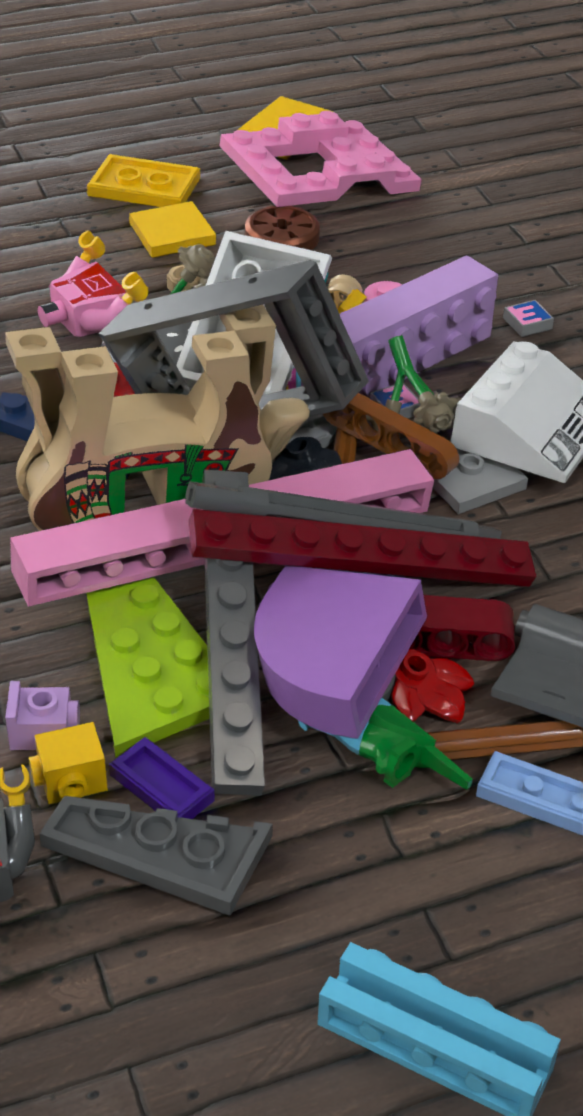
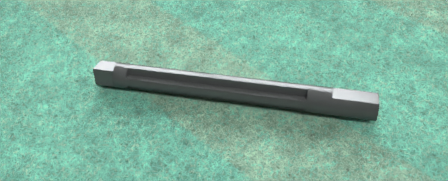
M190 481L186 491L185 503L191 508L497 539H500L502 531L496 528L478 525L475 521L245 486L231 488Z

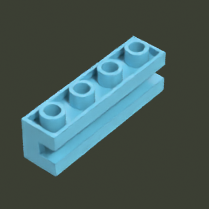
M350 942L340 958L337 979L330 976L319 993L317 1025L505 1116H532L554 1069L561 1039L549 1034L536 1023L520 1021L495 1009L482 998L469 997L443 985L430 974L417 973L399 965L378 950H367Z

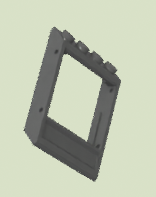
M312 260L129 304L98 333L135 394L175 393L188 395L190 389L156 330L264 304L268 314L276 324V330L304 386L262 395L259 402L260 410L269 401L284 398L303 400L310 410L309 417L342 410L369 382L317 263Z

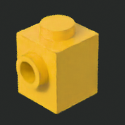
M94 722L34 735L37 755L28 757L34 787L44 785L48 804L61 802L64 796L81 798L108 791L105 757Z

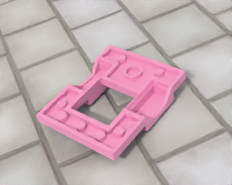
M322 111L320 114L314 115L295 113L291 117H279L278 129L267 127L263 128L262 131L253 132L236 130L231 134H221L219 146L276 207L336 201L355 182L376 180L390 194L420 190L422 179L408 165L404 164L393 151L389 150L376 136L370 133L361 122L355 120L344 122L339 118L338 114L332 111ZM319 153L326 161H324L322 173L308 172L307 175L293 176L275 157Z

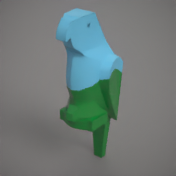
M383 698L380 699L358 739L327 733L336 737L350 751L373 761L376 764L375 770L379 774H385L384 782L392 788L410 776L414 767L431 768L466 790L471 787L473 779L435 747L436 739ZM298 720V723L303 730L307 731L308 728H313Z

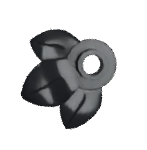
M297 437L286 445L282 456L272 463L269 480L341 465L342 461L336 451L322 448L316 438Z

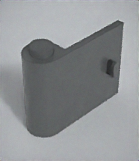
M534 604L530 611L523 609L520 613L515 628V636L521 637L519 647L492 687L490 696L583 727V619Z

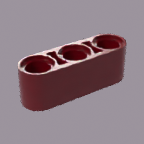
M424 595L427 618L409 649L418 650L428 657L500 661L508 658L515 649L514 613L507 603L491 599Z

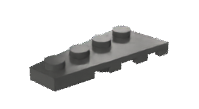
M64 796L39 835L42 847L230 916L273 836V824L254 821L253 827L231 825L227 817L208 815L206 821L178 817V813L175 810L157 808L156 812L142 813L131 811L129 804Z

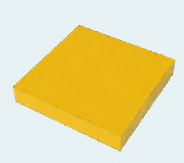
M193 201L129 213L131 227L152 258L179 253L178 249L180 247L188 248L196 244L204 245V247L216 245V233Z

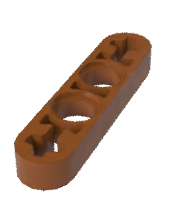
M360 393L344 409L323 413V416L332 425L386 454L411 449L433 479L444 478L459 464L458 451L449 440ZM366 415L373 418L378 426V431L369 425ZM399 433L404 434L408 438L411 448L406 447L402 443Z

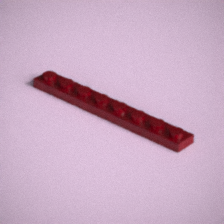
M193 509L189 518L192 557L530 587L537 577L527 541Z

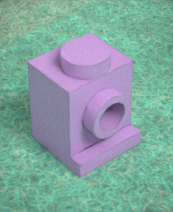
M10 681L5 716L10 750H36L34 735L80 725L79 700H71L69 687L21 688L20 681Z

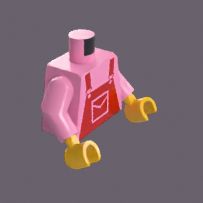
M85 231L79 237L78 243L84 250L81 256H76L67 272L62 277L53 280L49 285L51 302L38 306V316L43 326L48 327L61 322L77 337L99 333L127 305L133 301H143L149 292L148 287L137 272L127 274L121 286L97 261L89 263L91 259L100 258L105 253L103 241L99 236L95 237L91 231Z

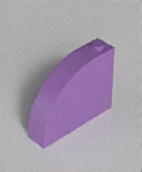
M285 565L276 580L269 585L267 593L259 605L254 622V638L265 682L272 697L279 706L300 722L315 729L334 735L358 739L427 618L421 580Z

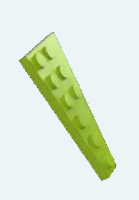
M155 577L87 592L89 616L93 629L115 758L119 757L144 737L154 743L210 719L207 645Z

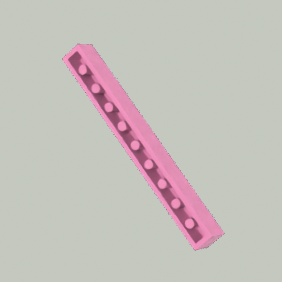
M409 449L250 484L249 487L423 513L428 511L434 479L413 451ZM186 499L11 537L12 574L29 607L205 565V558L192 557L189 518L192 510L197 508H191L185 503Z

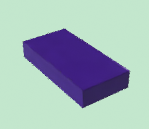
M146 737L109 763L110 776L154 811L157 808L175 810L178 813V817L193 819L215 801V790Z

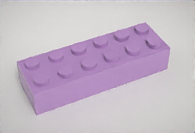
M466 255L340 313V317L369 380L359 393L370 397V392L395 384L398 370L388 340L393 337L403 335L416 373L490 337L498 274Z

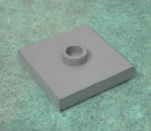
M456 448L459 454L458 466L444 478L434 479L433 489L457 514H461L526 490L528 478L516 467Z

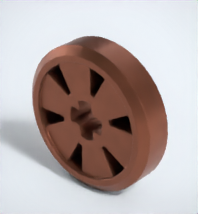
M270 206L254 212L247 218L245 222V235L313 250L319 243L320 224L314 215L294 206Z

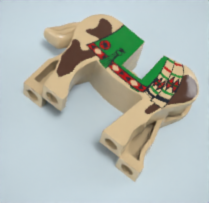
M264 305L220 315V319L226 328L225 332L192 336V348L203 366L204 372L188 395L143 393L114 397L118 370L106 346L61 352L50 327L5 332L6 346L16 369L22 374V385L35 418L34 429L16 467L17 484L22 496L29 502L28 512L33 525L39 531L124 513L125 480L128 473H143L157 505L186 499L189 482L202 483L204 469L247 472L249 485L268 481L272 470V460L284 450L294 433L309 418L310 410L303 400L296 398L272 400L260 410L259 402L271 377L276 324Z

